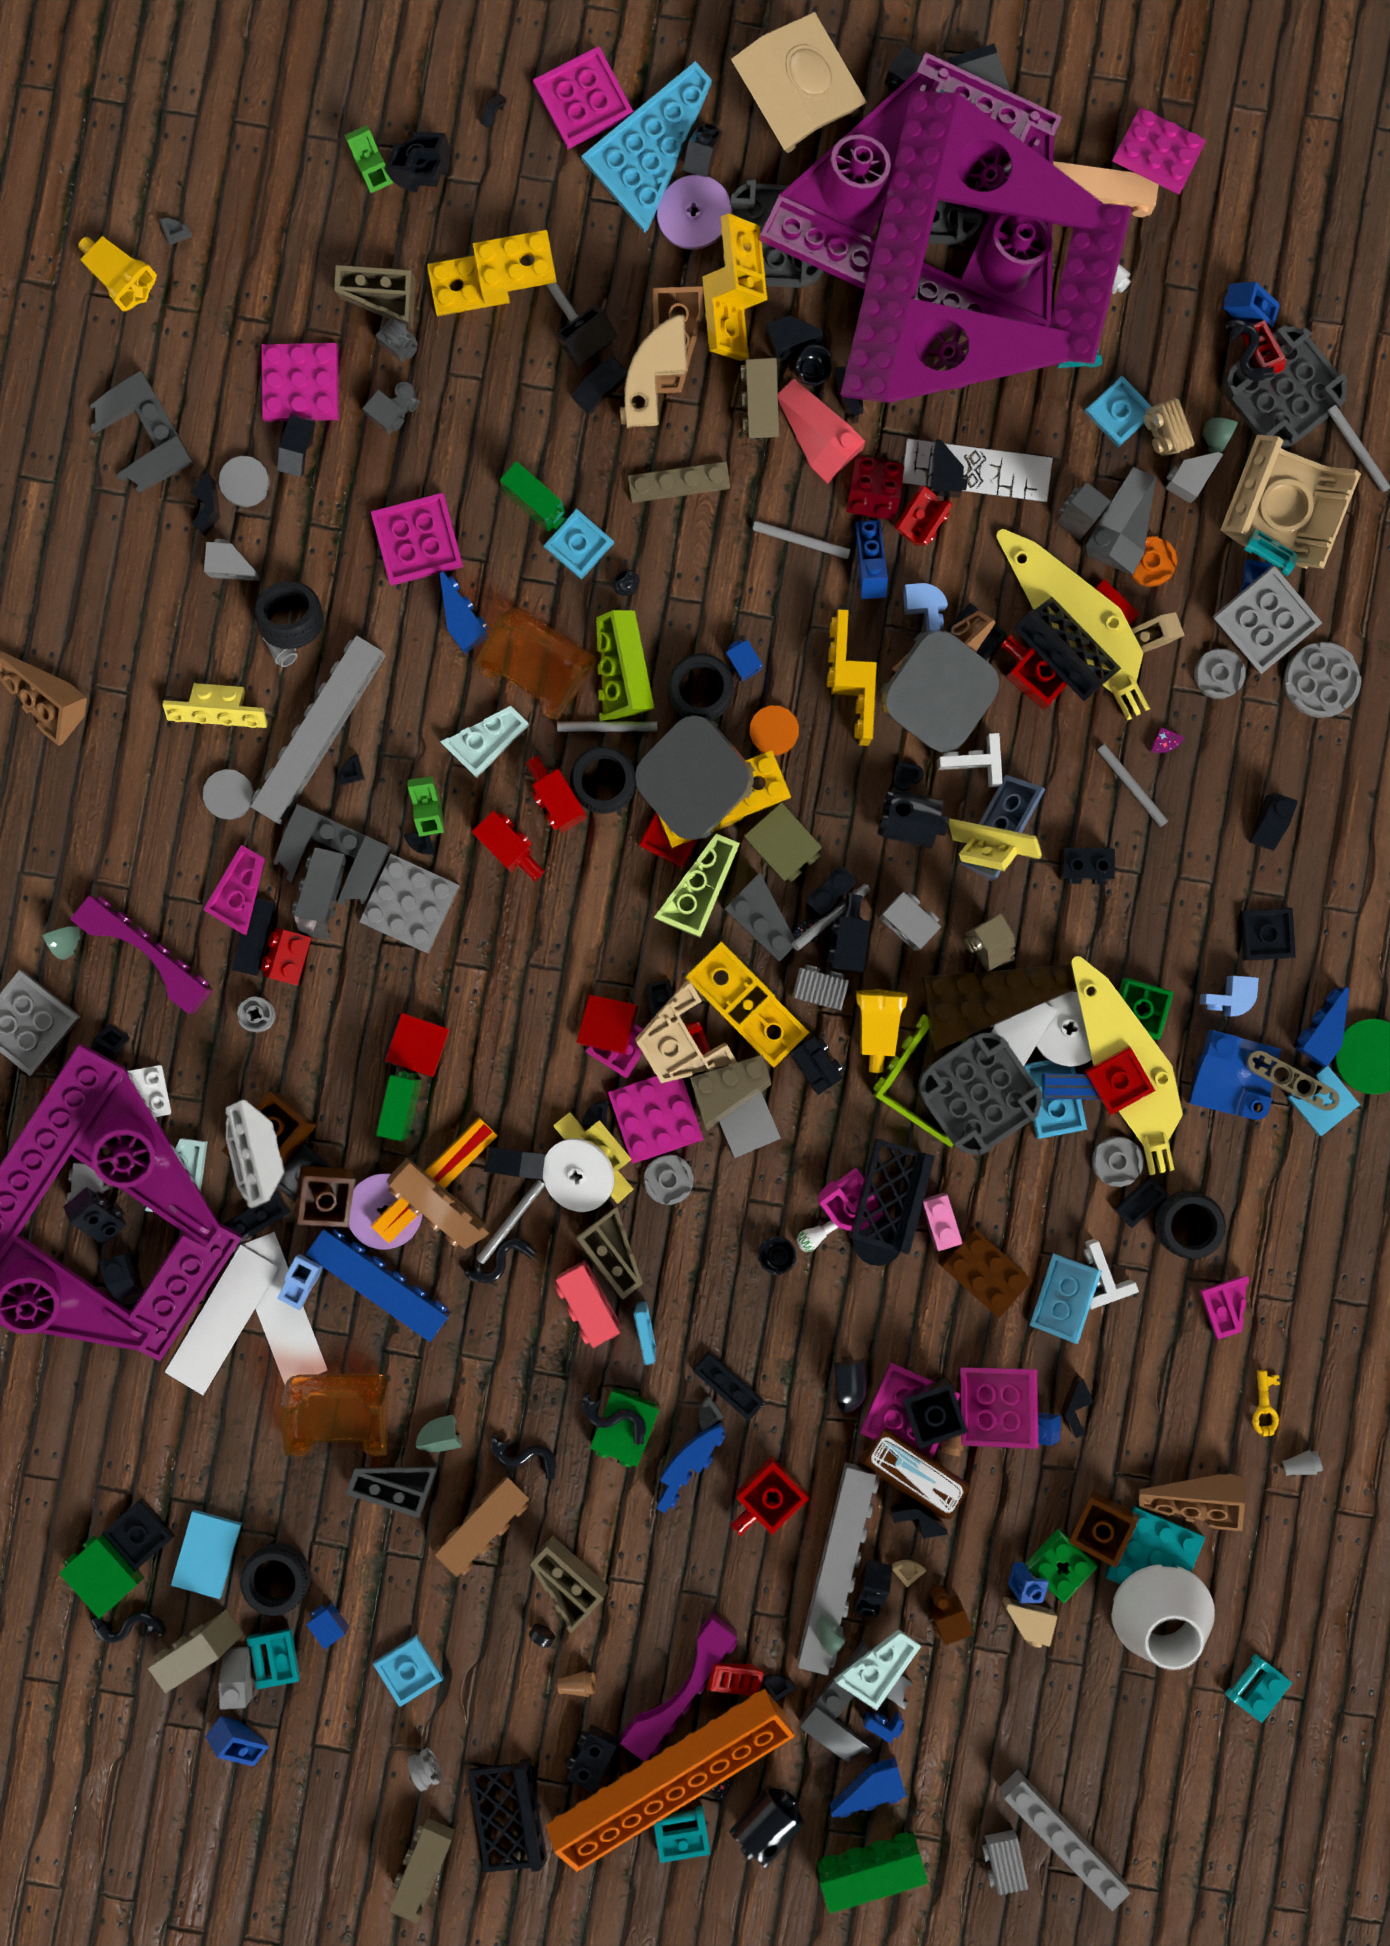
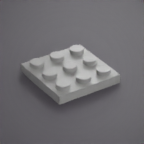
M1273 565L1213 616L1214 620L1261 674L1322 624Z
M390 854L359 922L429 954L460 885Z
M19 970L0 993V1052L29 1076H34L81 1017L27 973Z

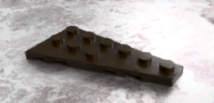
M1059 965L924 977L922 981L933 1053L1011 1019L1018 1014L1027 1012L1045 1002L1047 1003L1072 992L1075 989L1072 966Z

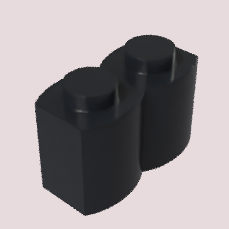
M844 867L836 869L829 875L824 885L818 887L809 896L806 905L818 917L825 915L834 907L838 898H841L851 890L856 879Z

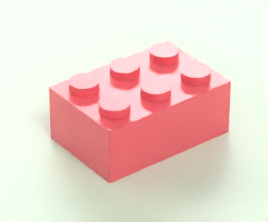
M586 1259L558 1275L555 1289L561 1299L566 1298L569 1304L567 1311L574 1322L578 1320L581 1326L579 1332L585 1344L590 1343L592 1348L620 1334L622 1325Z

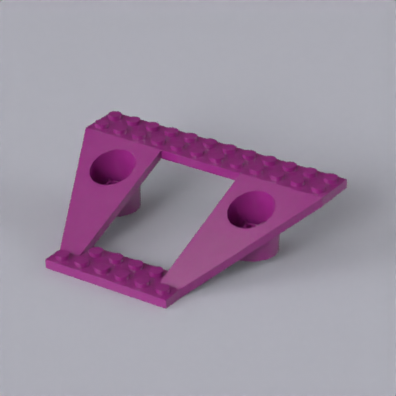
M925 52L917 71L779 195L760 234L759 241L865 290L877 241L871 238L886 203L912 91L940 92L943 89L948 93H960L1051 164H1053L1054 134L1062 116ZM1003 213L990 214L961 280L923 262L915 299L1049 327L1051 323L1053 224Z
M912 91L840 395L844 398L891 403L943 390L961 389L969 384L1069 361L1094 364L1132 211L1129 205L1104 204L960 93ZM1002 159L1009 160L1006 165L1001 166ZM1012 170L1010 176H1006ZM981 181V185L975 189V182ZM938 200L978 208L981 212L991 215L1003 213L1073 228L1050 327L915 299ZM960 335L967 336L968 339L959 344ZM953 336L952 341H948V342L945 341V340H947L948 338H950V337ZM969 347L968 353L965 354L963 351ZM934 356L938 357L939 361L933 365ZM946 366L945 371L940 370L941 368Z
M81 1043L77 1045L0 1164V1326L20 1334L38 1332L137 1350L161 1361L242 1239V1234L219 1223L127 1069ZM117 1135L118 1141L114 1145L106 1141ZM121 1135H131L133 1137L130 1141L122 1140ZM139 1138L146 1145L136 1147L134 1142ZM100 1146L111 1150V1154L103 1155ZM150 1152L145 1161L137 1157L139 1153ZM70 1154L93 1169L97 1177L106 1184L122 1189L183 1231L131 1311L19 1235V1232ZM30 1282H31V1283H35L36 1285H35V1287H33V1286H26V1283H30ZM21 1283L22 1288L18 1291L11 1288ZM43 1286L48 1292L41 1293L39 1287ZM8 1295L15 1297V1300L11 1301ZM45 1299H54L50 1306L41 1303Z

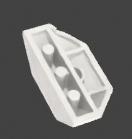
M241 1100L226 1107V1115L228 1116L226 1121V1142L237 1188L251 1208L269 1201L284 1170L272 1122L247 1101Z

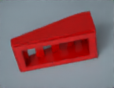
M1263 320L1253 324L1252 326L1257 329L1258 333L1262 332L1263 334L1259 337V344L1267 343L1258 347L1251 358L1255 368L1274 366L1275 374L1284 370L1286 358L1267 323ZM1241 334L1247 347L1249 337L1246 334ZM1270 351L1271 354L1262 357V354Z
M714 1663L707 1689L710 1691L751 1696L759 1692L764 1673L754 1664ZM725 1672L723 1682L720 1683L722 1674Z

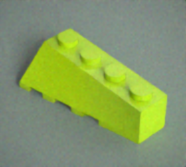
M612 610L596 617L597 651L601 652L598 674H602V690H599V700L603 701V713H599V722L639 715L655 709L635 611Z

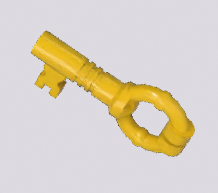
M1257 1370L1259 1405L1252 1417L1253 1427L1261 1437L1274 1435V1431L1279 1424L1278 1414L1269 1404L1268 1386L1280 1385V1382L1277 1381L1279 1375L1267 1376V1370ZM1270 1413L1272 1424L1260 1427V1415Z

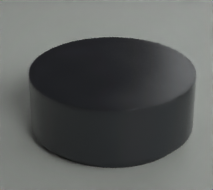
M534 1624L529 1632V1637L535 1644L547 1648L552 1645L555 1634L544 1625Z

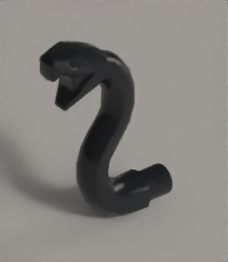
M1241 320L1227 322L1226 330L1229 331L1231 329L1234 332L1231 337L1232 341L1241 334H1246L1249 337V344L1240 359L1242 374L1253 381L1275 377L1274 366L1254 368L1250 365V359L1256 352L1260 342L1257 329Z
M510 1238L499 1246L496 1253V1267L492 1272L484 1273L480 1262H477V1268L474 1271H470L467 1268L464 1271V1275L469 1280L477 1283H493L504 1274L508 1250H518L530 1259L535 1256L537 1251L530 1246L529 1242L522 1238Z
M583 1394L582 1407L590 1423L599 1428H609L623 1419H629L633 1424V1444H644L646 1423L638 1412L632 1409H621L607 1418H601L597 1415L596 1409L602 1400L594 1402L589 1398L591 1394Z
M499 1435L491 1436V1449L500 1463L508 1467H518L527 1462L531 1457L538 1455L543 1460L545 1479H555V1468H557L555 1455L551 1450L544 1446L533 1445L526 1448L518 1456L510 1457L505 1452L510 1439L500 1442L497 1439Z
M144 1611L129 1615L118 1632L109 1630L106 1623L101 1618L98 1619L96 1615L90 1619L96 1636L108 1643L124 1640L137 1622H144L148 1625L147 1637L152 1632H158L159 1636L167 1632L164 1622L159 1617Z

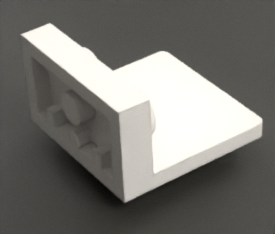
M158 1065L128 1071L154 1116L159 1117L171 1114L162 1066Z

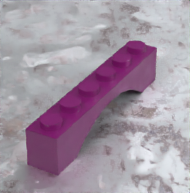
M88 896L70 920L89 935L116 937L131 943L143 951L159 970L166 986L168 998L186 1013L195 1014L213 991L208 987L209 981L199 974L193 975L188 971L190 968L188 964L179 958L177 960L173 959L168 955L171 951L159 942L157 945L149 939L151 935L141 927L137 929L130 924L132 920L120 911L118 913L110 908L112 904L104 897Z
M712 1612L697 1632L696 1658L683 1686L662 1705L636 1714L622 1732L620 1744L644 1762L649 1756H655L661 1747L660 1741L665 1735L669 1736L676 1727V1719L680 1714L684 1716L692 1705L691 1699L695 1694L700 1695L706 1687L707 1682L705 1680L711 1674L713 1664H722L721 1659L726 1652L730 1654L738 1643L736 1640L737 1631Z

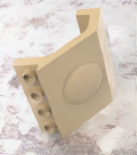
M815 12L763 35L731 59L787 153L794 150L797 143L817 129L848 114L852 118L856 117L861 113L859 108L867 103Z
M1257 435L1220 530L1240 545L1246 546L1249 535L1254 528H1257L1297 553L1296 566L1304 569L1308 567L1324 569L1361 473L1356 469L1324 466L1285 451L1281 448L1284 440L1279 436Z

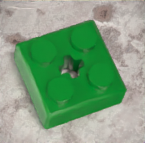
M1129 978L1122 979L1118 993L1152 1039L1160 1040L1174 995L1173 991ZM1141 1003H1143V1007L1146 1008V1013H1141L1139 1015V1011L1136 1010V1006L1141 1005Z
M1057 1529L1025 1563V1566L1036 1578H1046L1049 1582L1047 1589L1062 1603H1065L1098 1566L1082 1549L1070 1544V1538L1064 1532ZM1057 1563H1065V1569H1059Z

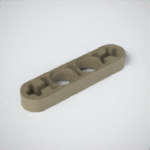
M1253 1051L1247 1055L1245 1065L1253 1074L1318 1109L1327 1111L1333 1110L1338 1106L1339 1095L1329 1086L1266 1052ZM1261 1056L1262 1063L1271 1065L1272 1061L1274 1064L1269 1070L1264 1067H1257L1255 1069V1063L1252 1059ZM1279 1067L1287 1071V1078L1283 1082L1277 1081L1274 1077V1072ZM1302 1079L1307 1080L1310 1084V1090L1306 1094H1301L1297 1090V1083ZM1318 1092L1322 1095L1330 1093L1331 1104L1326 1103L1323 1105L1324 1100L1318 1096H1313L1314 1093Z

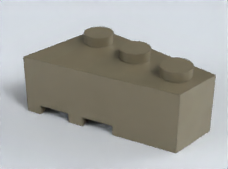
M336 265L334 291L340 299L387 319L393 317L397 321L404 322L406 327L413 329L416 278L411 270Z
M776 358L744 360V365H741V381H745L746 391L742 392V407L747 409V418H743V433H748V438L779 437Z
M1002 914L991 917L964 933L966 937L964 939L965 945L971 953L975 951L987 972L999 971L1015 961L1013 956L1015 954L1013 949L1015 946V936Z
M763 1055L690 1078L706 1130L712 1128L718 1121L733 1113L732 1111L771 1085Z
M617 1207L611 1209L575 1237V1240L620 1299L623 1300L643 1284Z
M553 1535L536 1552L530 1564L543 1588L553 1599L557 1612L561 1613L567 1623V1629L570 1634L604 1599L609 1587Z
M225 1609L205 1625L200 1624L193 1629L188 1637L182 1636L171 1645L173 1648L170 1650L167 1647L162 1649L154 1656L156 1661L148 1670L162 1690L167 1693L218 1660L243 1635V1632L227 1609Z
M429 1818L426 1819L424 1826L418 1825L413 1837L416 1845L413 1850L408 1849L402 1863L406 1866L404 1873L398 1872L392 1886L396 1892L389 1912L418 1924L423 1906L429 1897L432 1885L452 1841L454 1829Z

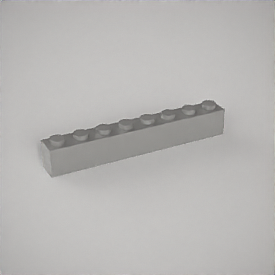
M357 635L354 640L351 639L346 644L343 658L341 661H336L333 665L330 679L327 683L324 682L317 692V695H319L314 704L311 703L304 713L306 718L301 725L298 724L291 734L293 739L288 747L284 746L278 755V763L275 768L271 767L264 779L266 780L262 789H257L251 799L253 802L251 808L280 825L283 824L386 657L383 651Z
M846 1462L844 1464L798 1652L797 1664L800 1669L828 1675L830 1667L834 1668L837 1652L830 1656L820 1645L817 1637V1621L821 1614L840 1627L842 1617L846 1618L849 1602H846L848 1592H853L855 1577H852L854 1567H859L861 1553L858 1552L860 1542L864 1543L866 1539L867 1528L864 1525L866 1518L871 1517L873 1503L870 1500L872 1493L876 1494L879 1485V1478H876V1473L866 1467Z

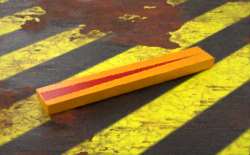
M479 1117L424 1172L443 1188H446L497 1137V1134ZM403 1197L400 1200L396 1199L371 1224V1227L388 1243L418 1216L408 1208L409 1202Z

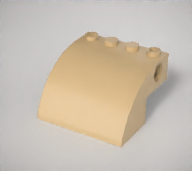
M676 316L654 330L636 353L627 377L625 389L626 407L621 408L622 425H627V429L631 427L657 426L655 376L684 375L687 371L684 316ZM635 396H642L646 404L643 408L636 409V403L631 404V400Z

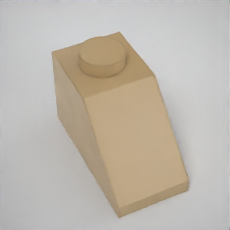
M1176 612L1160 615L1131 629L1143 653L1185 636Z
M1003 1597V1603L1027 1643L1039 1648L1042 1645L1050 1647L1057 1620L1054 1610L1031 1603H1020L1018 1600Z

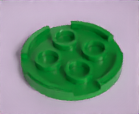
M1364 1019L1344 1029L1342 1047L1335 1055V1060L1333 1061L1340 1079L1351 1089L1365 1094H1382L1390 1091L1389 1022L1380 1019Z

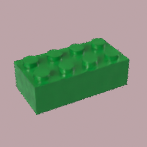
M903 1832L887 1841L876 1840L870 1846L863 1848L853 1847L844 1854L837 1856L827 1855L821 1861H817L820 1885L829 1914L929 1884L914 1832L910 1834Z

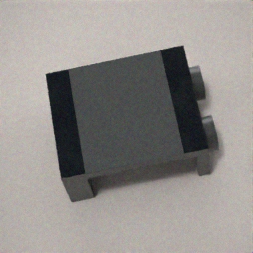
M994 43L947 58L946 62L1011 92Z

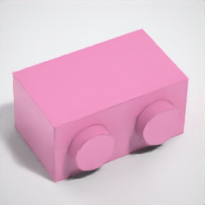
M943 1192L924 1198L922 1209L934 1248L937 1251L963 1244L948 1195Z

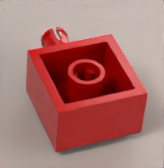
M1012 634L1000 646L1017 660V666L1006 678L1042 710H1045L1067 686V683L1033 648L1027 649ZM1043 669L1047 670L1044 677L1040 674Z
M535 756L525 763L536 780V783L532 784L536 790L532 795L541 809L547 808L549 813L545 814L554 831L559 828L564 833L588 818L559 769L549 774L539 756Z
M492 811L472 833L510 872H513L519 866L535 882L545 873V870L530 856L533 853L529 848L532 843L520 830L517 833L512 830L515 825L502 812L497 815Z
M771 1456L736 1490V1498L743 1504L746 1510L730 1526L734 1531L737 1530L739 1536H742L757 1520L773 1535L809 1500L808 1493ZM776 1491V1498H774L773 1496H770L768 1498V1492L773 1493Z

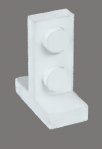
M999 733L989 734L986 737L987 754H984L983 750L969 751L968 755L959 756L958 752L943 753V757L937 760L938 770L987 767L989 787H999L1002 784Z
M1091 1239L1084 1242L1087 1249L1083 1250L1088 1264L1092 1263L1095 1269L1102 1271L1097 1284V1288L1101 1287L1102 1290L1095 1292L1090 1309L1139 1292L1136 1282L1130 1279L1114 1284L1099 1241Z

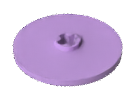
M700 175L683 177L672 183L664 192L657 210L660 229L664 236L678 247L693 250L707 247L722 236L721 216L732 213L730 199L723 186L710 177L706 178ZM693 208H697L696 216L692 217L691 212H693Z
M387 1173L376 1174L364 1179L353 1191L349 1228L359 1241L375 1249H392L405 1244L417 1232L423 1215L420 1213L390 1243L386 1242L371 1227V1224L381 1215L378 1207L390 1206L397 1199L388 1191L390 1186L387 1179L391 1174Z

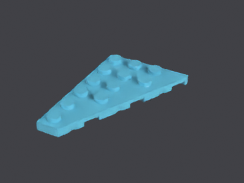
M696 61L582 155V161L644 233L648 231L711 87L712 80Z

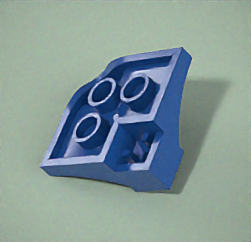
M1208 1030L1202 1055H1199L1188 1103L1248 1119H1263L1267 1116L1270 1109L1272 1083L1250 1072L1245 1065L1247 1055L1253 1051H1263L1279 1059L1281 1049L1246 1040L1238 1036ZM1261 1056L1252 1059L1255 1063V1069L1257 1067H1264L1269 1070L1274 1064L1272 1061L1271 1065L1262 1063ZM1258 1102L1260 1110L1255 1112L1253 1106Z

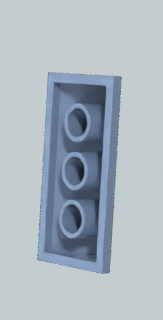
M1005 775L979 825L1022 833L1045 789L1041 786ZM961 859L958 861L961 865L991 881L997 879L1001 872L998 869L962 862Z

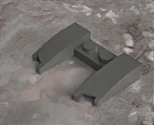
M142 371L127 378L90 405V408L95 410L96 423L91 424V429L94 433L136 411L156 448L117 474L118 478L123 482L129 478L136 483L137 487L135 490L141 493L194 463Z
M297 804L274 859L275 865L281 863L289 873L286 879L293 883L314 839L355 858L337 903L346 905V899H360L362 905L366 904L391 847Z
M863 1641L799 1719L800 1728L848 1763L851 1762V1756L865 1751L866 1754L871 1753L873 1748L837 1719L855 1695L838 1685L834 1679L872 1650ZM902 1674L886 1697L905 1710L908 1705V1700L904 1699L906 1686H912V1681Z

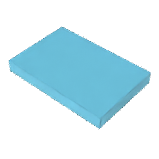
M1049 1060L1024 1065L1030 1077L1039 1086L1041 1093L1042 1074H1076L1075 1066H1061ZM1042 1099L1039 1115L1033 1120L1036 1139L1087 1130L1081 1099Z
M1053 1253L1030 1326L1078 1344L1102 1271Z
M642 1301L636 1304L635 1318L644 1362L647 1365L654 1363L657 1349L646 1301Z
M194 1509L191 1513L171 1586L220 1599L243 1523Z

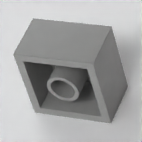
M903 892L895 898L878 918L910 948L917 951L930 940L941 926L937 923L939 919L930 910L926 912L918 906L921 902L913 894L909 893L907 895Z

